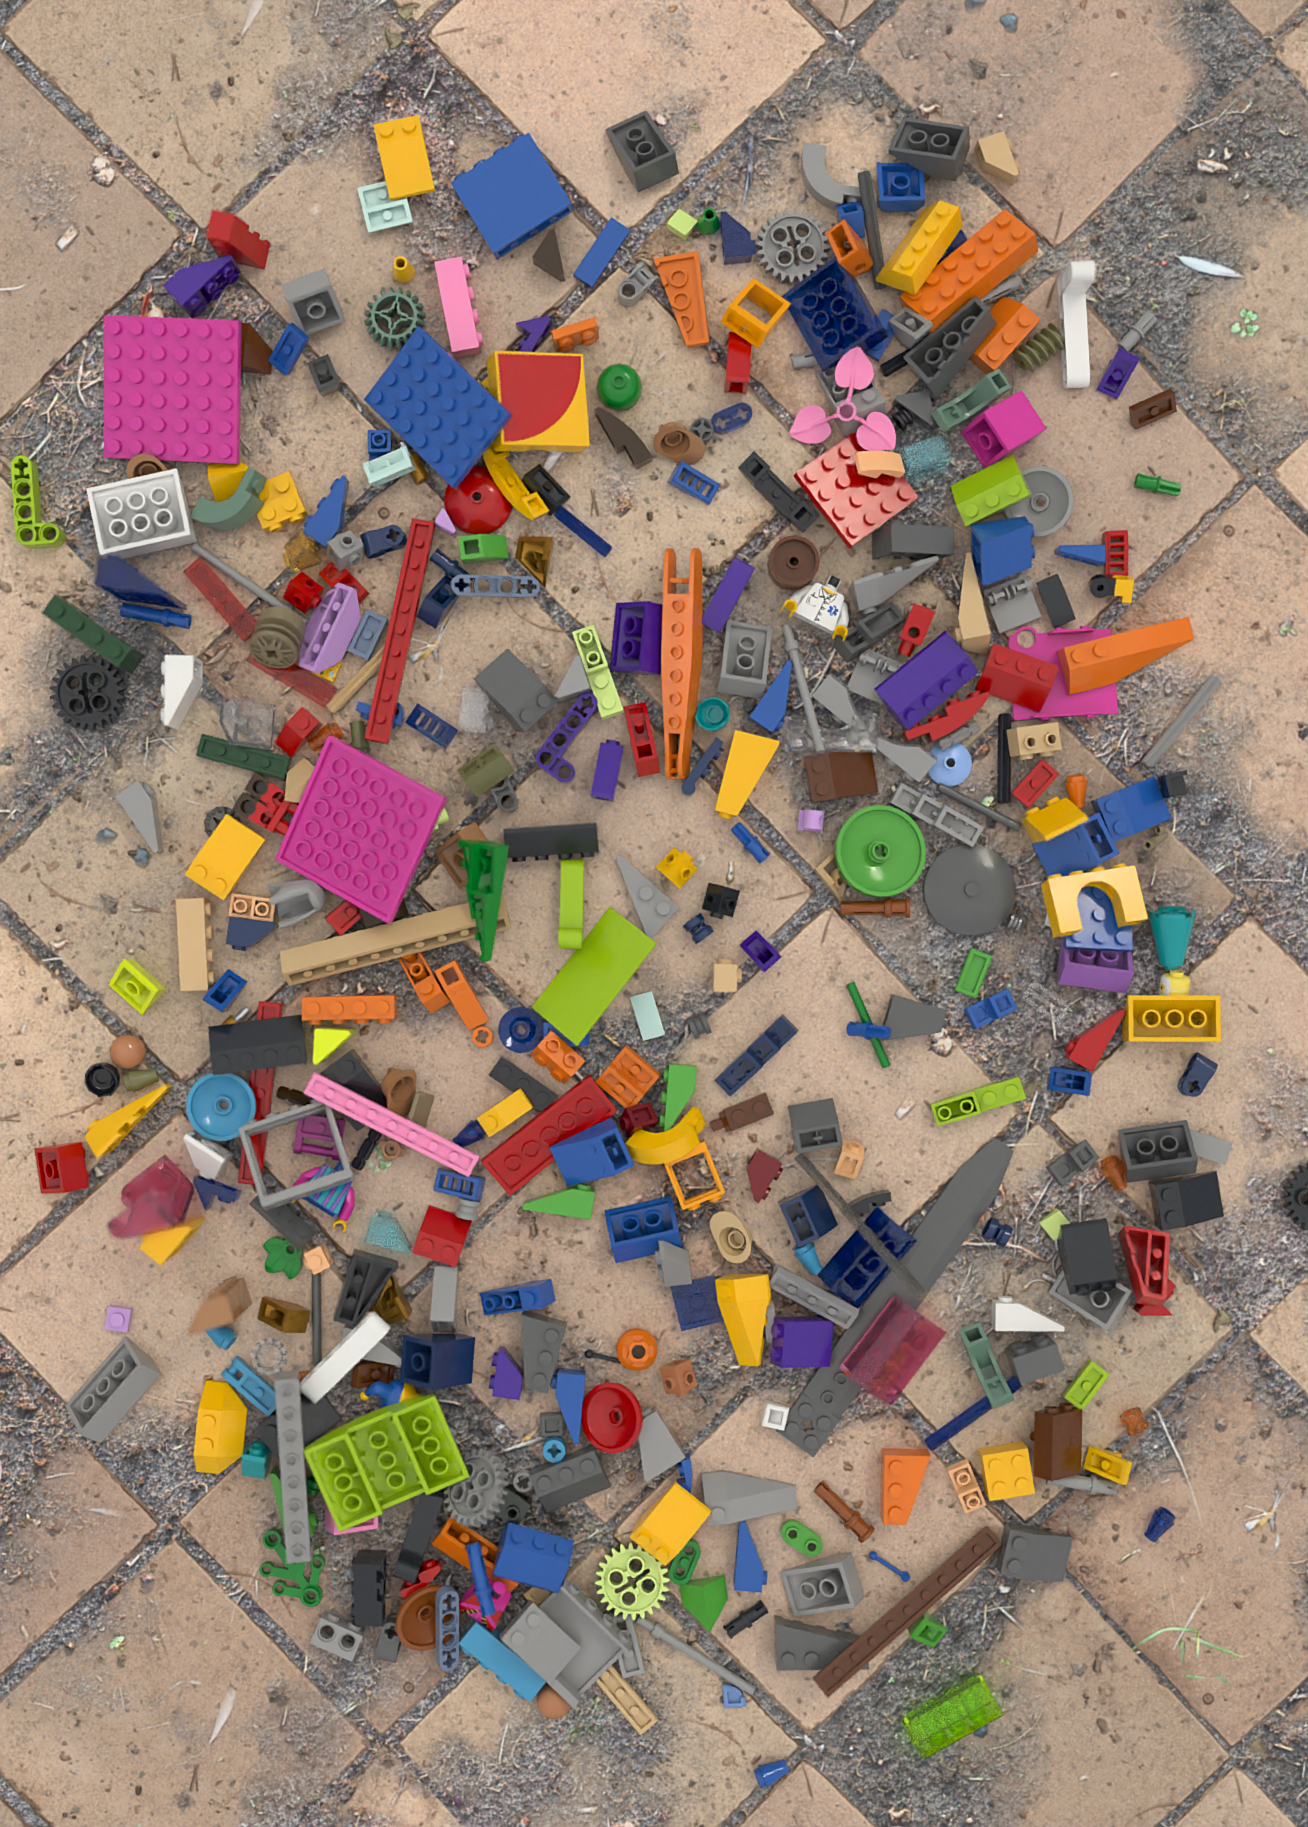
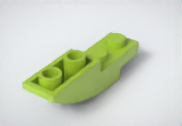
M1016 1076L950 1096L930 1105L937 1126L981 1114L990 1109L1024 1100L1027 1097L1020 1076Z

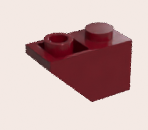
M758 1147L746 1165L752 1195L757 1203L761 1199L765 1200L771 1191L769 1185L773 1179L777 1180L783 1171L780 1160Z

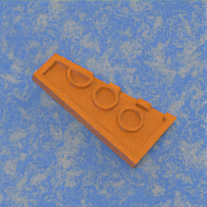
M695 251L654 258V263L687 348L709 345L710 339L699 252Z

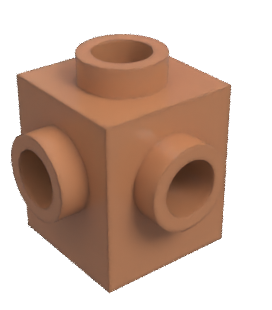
M691 1359L673 1360L659 1367L666 1394H676V1397L689 1394V1390L697 1386Z

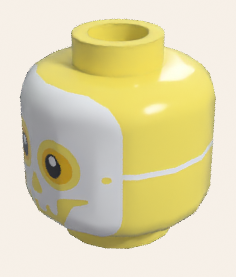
M1179 969L1164 973L1160 979L1159 995H1189L1190 978L1184 975V971Z

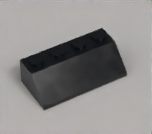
M597 823L503 829L505 844L509 845L507 858H512V862H525L526 857H535V861L549 860L550 855H558V859L572 858L571 854L580 853L581 858L595 857L594 853L599 852Z
M302 1014L208 1027L213 1075L307 1063Z

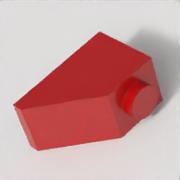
M301 707L285 724L275 743L292 758L323 724L307 709Z

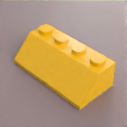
M939 200L925 208L876 277V281L916 295L963 227L960 207Z
M1127 995L1124 1008L1126 1013L1122 1018V1041L1221 1042L1220 995Z

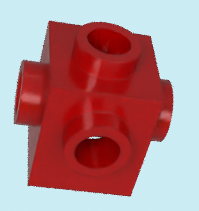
M301 572L289 582L283 598L305 614L311 608L316 609L322 601L320 596L324 588Z

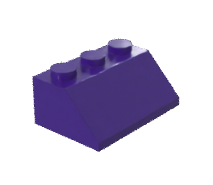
M650 601L616 603L610 671L641 675H661L663 605Z

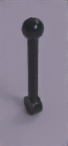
M590 1349L585 1351L586 1358L594 1357L621 1364L618 1358L593 1353Z

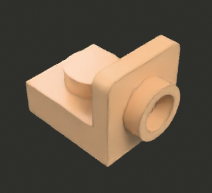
M843 1140V1146H841V1151L834 1167V1174L856 1180L864 1159V1146L856 1141Z

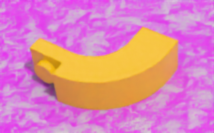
M692 1107L672 1129L661 1133H651L644 1130L635 1131L625 1143V1146L633 1161L651 1165L672 1162L687 1155L699 1145L700 1141L697 1135L703 1130L706 1123L700 1109Z

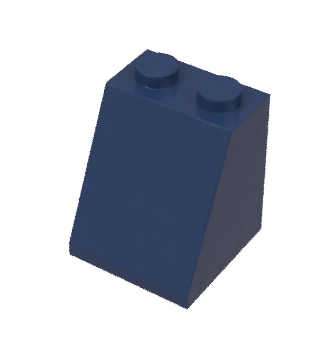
M460 1333L403 1335L400 1381L431 1390L471 1384L475 1337Z

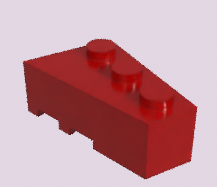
M212 209L206 238L218 257L231 255L237 264L265 270L271 243L268 240H260L258 232L253 231L252 234L249 231V225L235 214Z

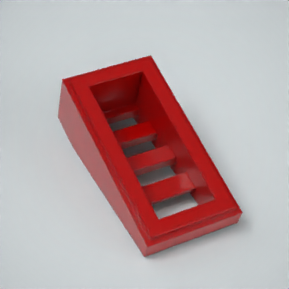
M1128 530L1105 531L1102 534V545L1105 546L1104 574L1128 576ZM1120 538V542L1110 543L1111 539ZM1121 548V552H1110V549ZM1110 558H1121V561L1110 562ZM1110 567H1122V571L1110 572Z

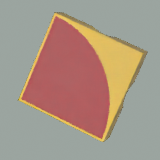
M494 351L487 358L489 392L513 415L493 440L494 451L525 452L529 450H545L548 452L581 453L590 446L583 354Z

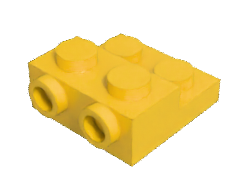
M287 471L266 480L264 488L258 497L264 503L257 513L263 530L274 533L283 529V525L287 523L296 524L303 521L304 516L308 515L291 473Z

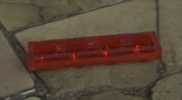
M199 557L183 572L245 642L252 636L257 621L203 558Z
M251 653L246 659L248 663L325 709L337 691V688L295 663L287 668L277 669L258 662Z

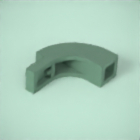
M997 369L985 375L959 397L935 409L931 415L943 433L950 429L953 430L983 411L1012 387L1001 370Z
M248 467L233 496L223 502H212L200 497L190 518L205 527L217 531H229L241 527L249 522L261 509L264 502L258 497L264 488L267 478Z
M978 1322L959 1330L969 1360L992 1408L995 1409L1014 1401L1013 1394L997 1364L989 1339L981 1323Z

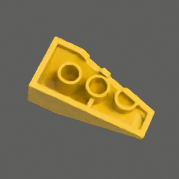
M170 1083L165 1084L100 1120L95 1119L87 1127L89 1132L84 1136L95 1156L100 1158L111 1153L173 1086Z

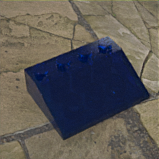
M836 256L781 296L791 303L788 310L822 371L837 366L840 359L849 350L860 347L865 353L889 337L856 277L852 276L839 264Z
M107 554L106 558L98 556L94 585L111 596L123 601L186 610V604L138 572L139 569L134 568L132 564H128L126 560L121 559V556Z

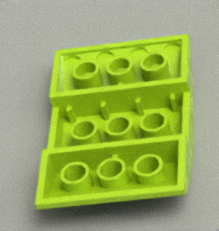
M435 1394L407 1399L365 1414L331 1431L303 1449L339 1532L382 1515L384 1509L424 1492L426 1495H429L470 1477Z

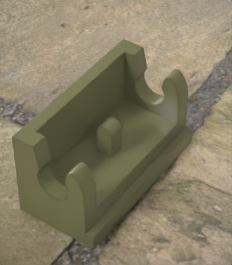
M495 743L457 769L476 797H479L514 772Z

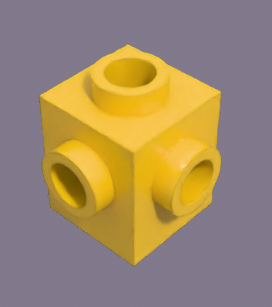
M675 847L656 866L678 889L698 870L691 863L694 858L685 850L681 853Z

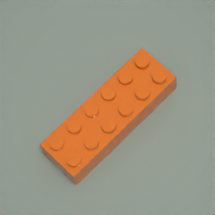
M1004 209L934 267L916 295L904 292L899 296L902 308L906 306L931 321L933 324L929 332L931 334L974 296L982 299L1038 252L1036 233L1008 210Z

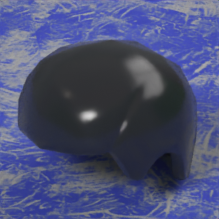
M100 1062L88 1068L85 1073L84 1083L88 1091L97 1095V1097L112 1096L120 1085V1074L112 1064Z

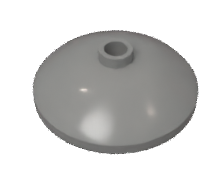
M1037 466L1022 471L1032 497L1006 509L1007 518L1025 516L1029 523L1033 524L1034 537L1047 536L1058 531L1070 518L1074 506V494L1069 481L1060 472L1049 467ZM1040 498L1045 500V504L1042 507L1037 505V501Z

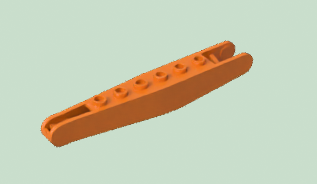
M667 548L664 554L661 647L665 775L669 780H686L690 772V754L702 666V553L699 548H693L690 554V577L676 578V553L673 548ZM676 584H689V594H676ZM677 734H680L679 751L677 754Z

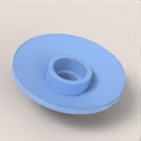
M962 744L951 745V747L944 751L940 750L938 745H935L930 750L937 757V761L928 771V774L936 783L955 786L962 783L970 774L972 759L970 753ZM948 759L954 761L953 767L947 766L946 761Z

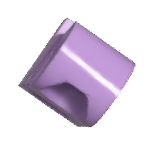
M799 810L797 830L822 832L824 811Z

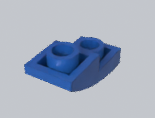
M368 430L369 461L392 452L391 430Z
M686 1453L685 1459L677 1463L680 1477H685L677 1479V1483L691 1494L690 1453Z

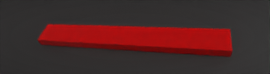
M259 1001L257 1020L282 1017L283 1003ZM276 1067L251 1070L249 1085L256 1098L254 1120H257V1122L266 1119L265 1116L270 1114ZM268 1131L250 1137L262 1177ZM242 1142L238 1183L255 1185Z

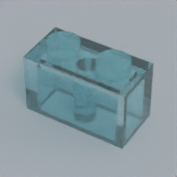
M943 434L899 448L897 452L901 454L905 474H903L905 479L912 478V480H917L924 477L926 472L932 470L934 473L941 472L947 469V465L952 460Z

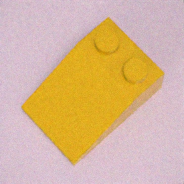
M419 115L373 124L390 201L434 192L435 187Z
M1058 796L1046 801L1047 806L1040 810L1036 806L1026 811V817L1021 819L1033 843L1047 841L1089 820L1087 815L1068 798L1059 799Z
M226 814L197 854L185 875L222 900H225L231 895L266 839L229 814Z
M675 1482L637 1520L629 1538L666 1566L686 1545L711 1514L712 1510Z

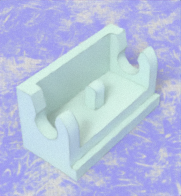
M406 445L372 461L362 463L368 481L374 488L416 470Z

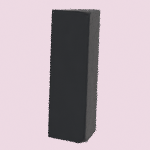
M540 464L526 473L521 480L530 494L538 493L549 509L548 515L550 516L571 498Z

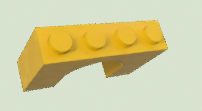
M1118 864L1109 870H1105L1104 867L1092 869L1090 873L1084 874L1082 870L1071 872L1069 876L1062 877L1061 874H1054L1048 876V880L1041 884L1053 938L1075 935L1083 930L1077 907V896L1083 887H1096L1108 895L1113 905L1118 927L1140 924L1148 919L1135 865L1126 867V864Z

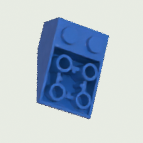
M1099 812L1087 816L1089 820L1047 841L1032 844L1047 876L1061 874L1062 877L1069 876L1071 872L1085 871L1120 854Z
M612 1117L549 1147L567 1186L614 1176L635 1166Z

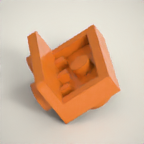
M550 1031L530 1053L538 1065L547 1068L551 1076L563 1084L585 1062L580 1055L553 1031Z

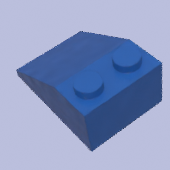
M1155 776L1091 801L1094 812L1100 813L1114 842L1171 819Z

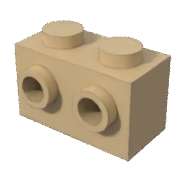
M1058 722L1006 730L1010 757L1019 756V760L1032 759L1035 753H1039L1040 757L1053 756V751L1062 749Z
M718 959V963H712V991L737 992V983H741L742 969L737 968V964L732 963V959Z

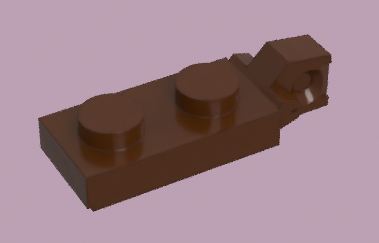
M765 1092L723 1109L724 1111L719 1112L720 1118L711 1121L710 1125L713 1132L725 1128L726 1132L734 1131L774 1115V1112Z

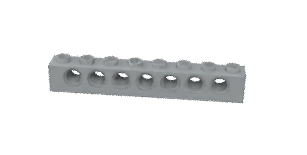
M299 1370L275 1372L274 1382L287 1564L311 1561V1542L305 1454L303 1452L304 1438Z

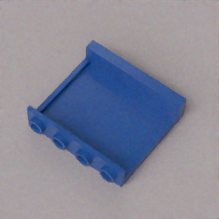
M529 132L514 138L507 147L498 148L493 153V156L487 160L482 159L473 166V169L458 174L454 181L451 182L497 260L574 211L571 201Z

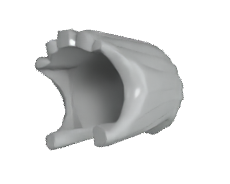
M296 879L268 884L269 892L272 894L270 897L271 905L276 904L275 907L278 909L277 914L280 918H288L278 922L280 929L294 926L319 912L326 899L322 886L310 879Z

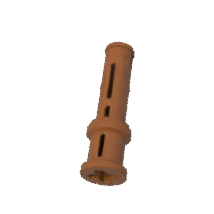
M886 897L884 901H840V915H884L886 918L891 916L910 918V898L891 900L890 897Z
M821 1481L815 1487L813 1492L844 1521V1527L850 1529L858 1537L860 1543H863L871 1536L875 1528L872 1525L869 1526L860 1517L861 1514L858 1511H853L824 1481Z

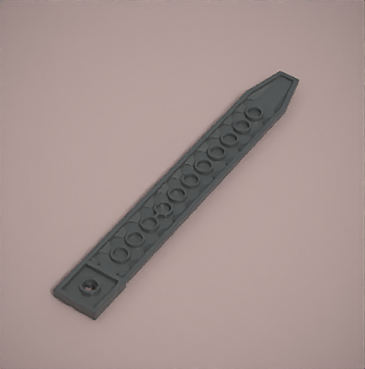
M994 1137L958 1168L861 1306L857 1318L848 1329H845L831 1349L830 1367H819L788 1412L784 1431L776 1429L779 1434L812 1457L816 1455L840 1421L841 1416L996 1197L1014 1152L1011 1148ZM810 1419L813 1420V1428L804 1430L802 1422L804 1420L807 1422Z

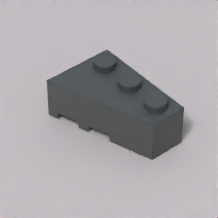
M530 1311L522 1312L525 1388L548 1394L567 1325L566 1321Z

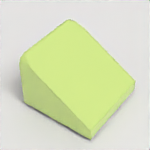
M678 209L667 222L666 229L686 241L696 226L697 220L681 209Z
M1056 1208L1042 1219L1039 1224L1053 1240H1056L1059 1235L1060 1225L1070 1224V1222Z

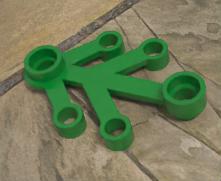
M276 1528L267 1530L263 1536L264 1546L268 1549H275L287 1568L277 1567L271 1561H265L260 1567V1574L263 1577L275 1576L295 1580L299 1587L287 1586V1583L283 1580L276 1581L272 1587L273 1593L276 1596L287 1595L300 1598L301 1602L307 1607L317 1606L323 1597V1592L318 1586L321 1569L325 1565V1558L320 1554L312 1558L310 1563L312 1572L308 1582L304 1576L306 1562L287 1564L286 1547L282 1543V1533ZM270 1534H275L277 1540H271ZM310 1537V1542H311V1546H312L313 1540H312V1538ZM319 1559L322 1565H315L314 1560ZM269 1566L271 1571L265 1572L263 1567ZM282 1585L284 1590L278 1591L276 1586ZM313 1591L315 1593V1597H309L308 1592Z

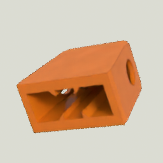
M845 219L826 232V236L839 264L852 276L857 277L871 269L873 261L864 242ZM846 240H848L847 243H848L851 247H845V246H844V242H845Z

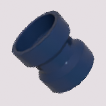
M701 913L682 926L686 932H690L695 944H698L714 932L709 925L705 924ZM701 924V927H699V928H698L697 930H695V931L693 930V929H695L697 926H699V925Z
M990 1217L984 1226L982 1237L987 1240H994L998 1246L1003 1248L1011 1237L1013 1227L1007 1224L1002 1225L998 1219Z

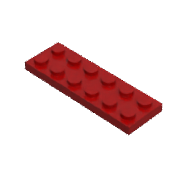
M587 1075L483 1157L481 1163L508 1195L511 1196L555 1161L549 1147L608 1119L618 1110L592 1077Z

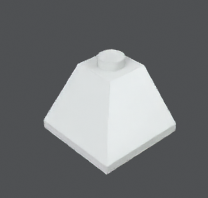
M196 1130L186 1133L183 1137L195 1168L200 1170L198 1173L208 1180L218 1178L234 1155L215 1141L202 1136Z

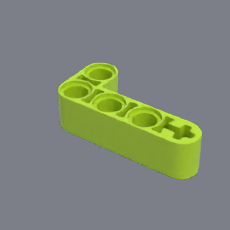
M24 455L16 456L11 462L16 539L29 549L60 547L65 542L66 536L64 531L53 523H42L38 467L28 457ZM26 486H30V492L23 496L22 490ZM27 509H31V516L24 519V512ZM56 530V537L53 540H48L49 532ZM33 532L32 540L26 542V534Z
M561 859L558 948L582 949L584 859Z

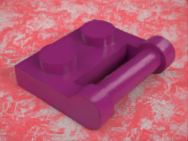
M313 1115L298 1120L293 1153L301 1154L303 1152L332 1157V1160L336 1161L340 1160L327 1117ZM335 1118L343 1141L346 1120ZM305 1137L334 1142V1147L328 1148L305 1144L303 1140Z

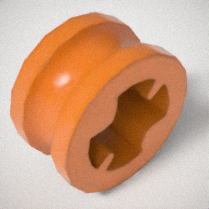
M478 1027L472 1033V1040L475 1045L486 1047L491 1044L493 1034L487 1027ZM484 1030L483 1033L487 1032L489 1034L486 1038L487 1042L483 1044L482 1041L478 1042L476 1039L479 1036L478 1032Z

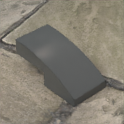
M1085 1139L1066 1151L1046 1168L1057 1184L1063 1186L1077 1173L1086 1170L1100 1157Z

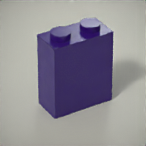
M823 1316L774 1317V1324L771 1328L773 1337L769 1353L770 1363L780 1368L830 1367L833 1322Z

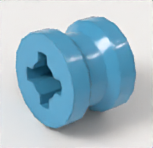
M548 1437L544 1442L543 1456L552 1463L561 1461L566 1452L564 1439L561 1437Z

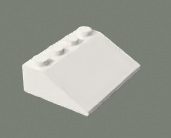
M177 468L86 488L99 553L107 562L197 542L193 520L190 518L191 513Z

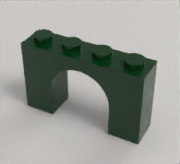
M54 594L42 611L43 615L112 664L132 674L145 656L127 642L119 639L89 618V615L56 594Z

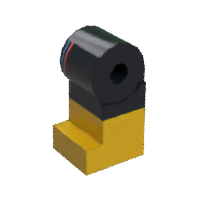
M1097 574L1089 580V589L1095 597L1102 598L1107 595L1120 596L1122 603L1132 602L1134 587L1132 576Z

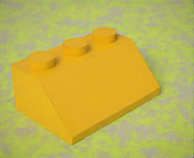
M203 1216L170 1219L165 1223L161 1221L143 1235L141 1240L144 1242L139 1248L161 1266L181 1250L206 1219Z

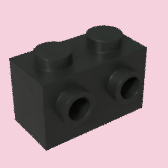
M509 1483L504 1487L508 1494L502 1495L505 1503H499L500 1512L494 1511L493 1513L499 1517V1521L504 1525L508 1523L518 1525L530 1508L532 1498L523 1492L517 1491Z

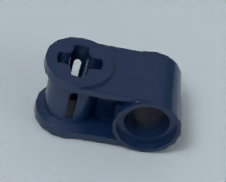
M396 525L371 530L360 535L368 559L401 549L407 542L405 532ZM397 533L399 536H397V541L394 542L392 540L393 534Z
M1196 1052L1190 1059L1185 1072L1178 1082L1179 1092L1185 1096H1199L1216 1072L1218 1064ZM1188 1082H1192L1194 1090H1189Z

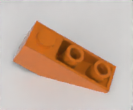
M422 952L398 958L422 1004L431 1014L451 1002Z
M454 960L435 970L446 994L469 1031L489 1021L458 960Z

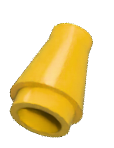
M396 257L392 268L394 279L400 283L411 281L415 274L414 266L405 257Z

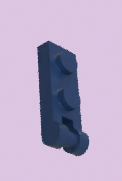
M715 738L683 783L681 791L684 795L690 796L694 793L696 781L699 777L704 779L711 768L708 765L711 760L715 759L717 761L723 753L724 749L721 746L724 742L719 738Z

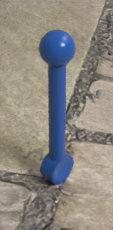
M875 1551L869 1553L871 1560H876L897 1573L904 1582L910 1579L907 1571H900L880 1558Z

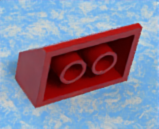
M994 643L990 646L975 690H981L983 693L988 692L991 696L1039 713L1053 686L1059 666Z

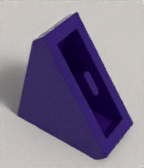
M757 930L739 945L763 972H766L782 957Z

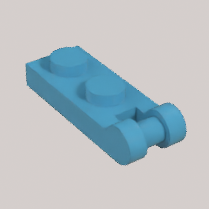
M236 1356L232 1360V1365L229 1368H225L221 1373L222 1377L269 1417L276 1409L275 1388L248 1366L241 1357ZM239 1370L244 1374L241 1379L235 1375Z

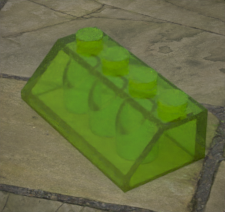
M980 1675L969 1678L966 1684L959 1688L955 1687L948 1690L945 1696L930 1700L922 1709L909 1712L906 1718L902 1719V1722L913 1745L926 1760L1002 1717L1004 1713L986 1681Z

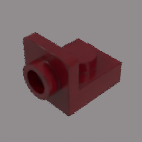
M648 1102L625 1108L620 1116L619 1123L626 1136L631 1137L635 1131L656 1126L658 1119L651 1103Z

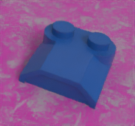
M876 163L877 206L880 210L884 212H915L925 205V187L922 171L907 163Z

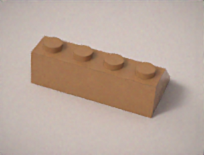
M236 1276L223 1280V1283L218 1284L219 1287L214 1288V1291L208 1293L209 1296L202 1302L187 1331L188 1336L234 1322L252 1304L244 1278L237 1279Z

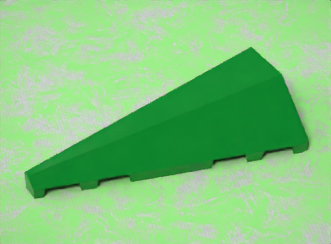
M461 839L458 840V846L463 848L465 860L461 861L462 868L467 870L468 883L465 885L471 919L476 920L477 933L474 935L475 940L479 941L481 955L478 958L482 962H487L492 959L509 845L496 841Z

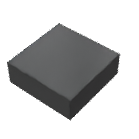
M562 1412L540 1413L541 1438L564 1436Z

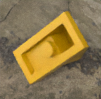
M1089 1446L1083 1468L1121 1485H1127L1132 1462L1121 1458V1453Z

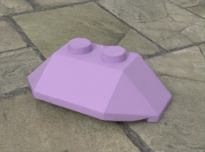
M338 582L333 589L322 597L321 603L314 609L310 617L303 642L300 645V667L318 674L342 660L361 620L356 589Z

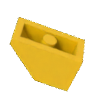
M520 1088L486 1110L476 1119L486 1134L491 1137L532 1109L533 1106Z

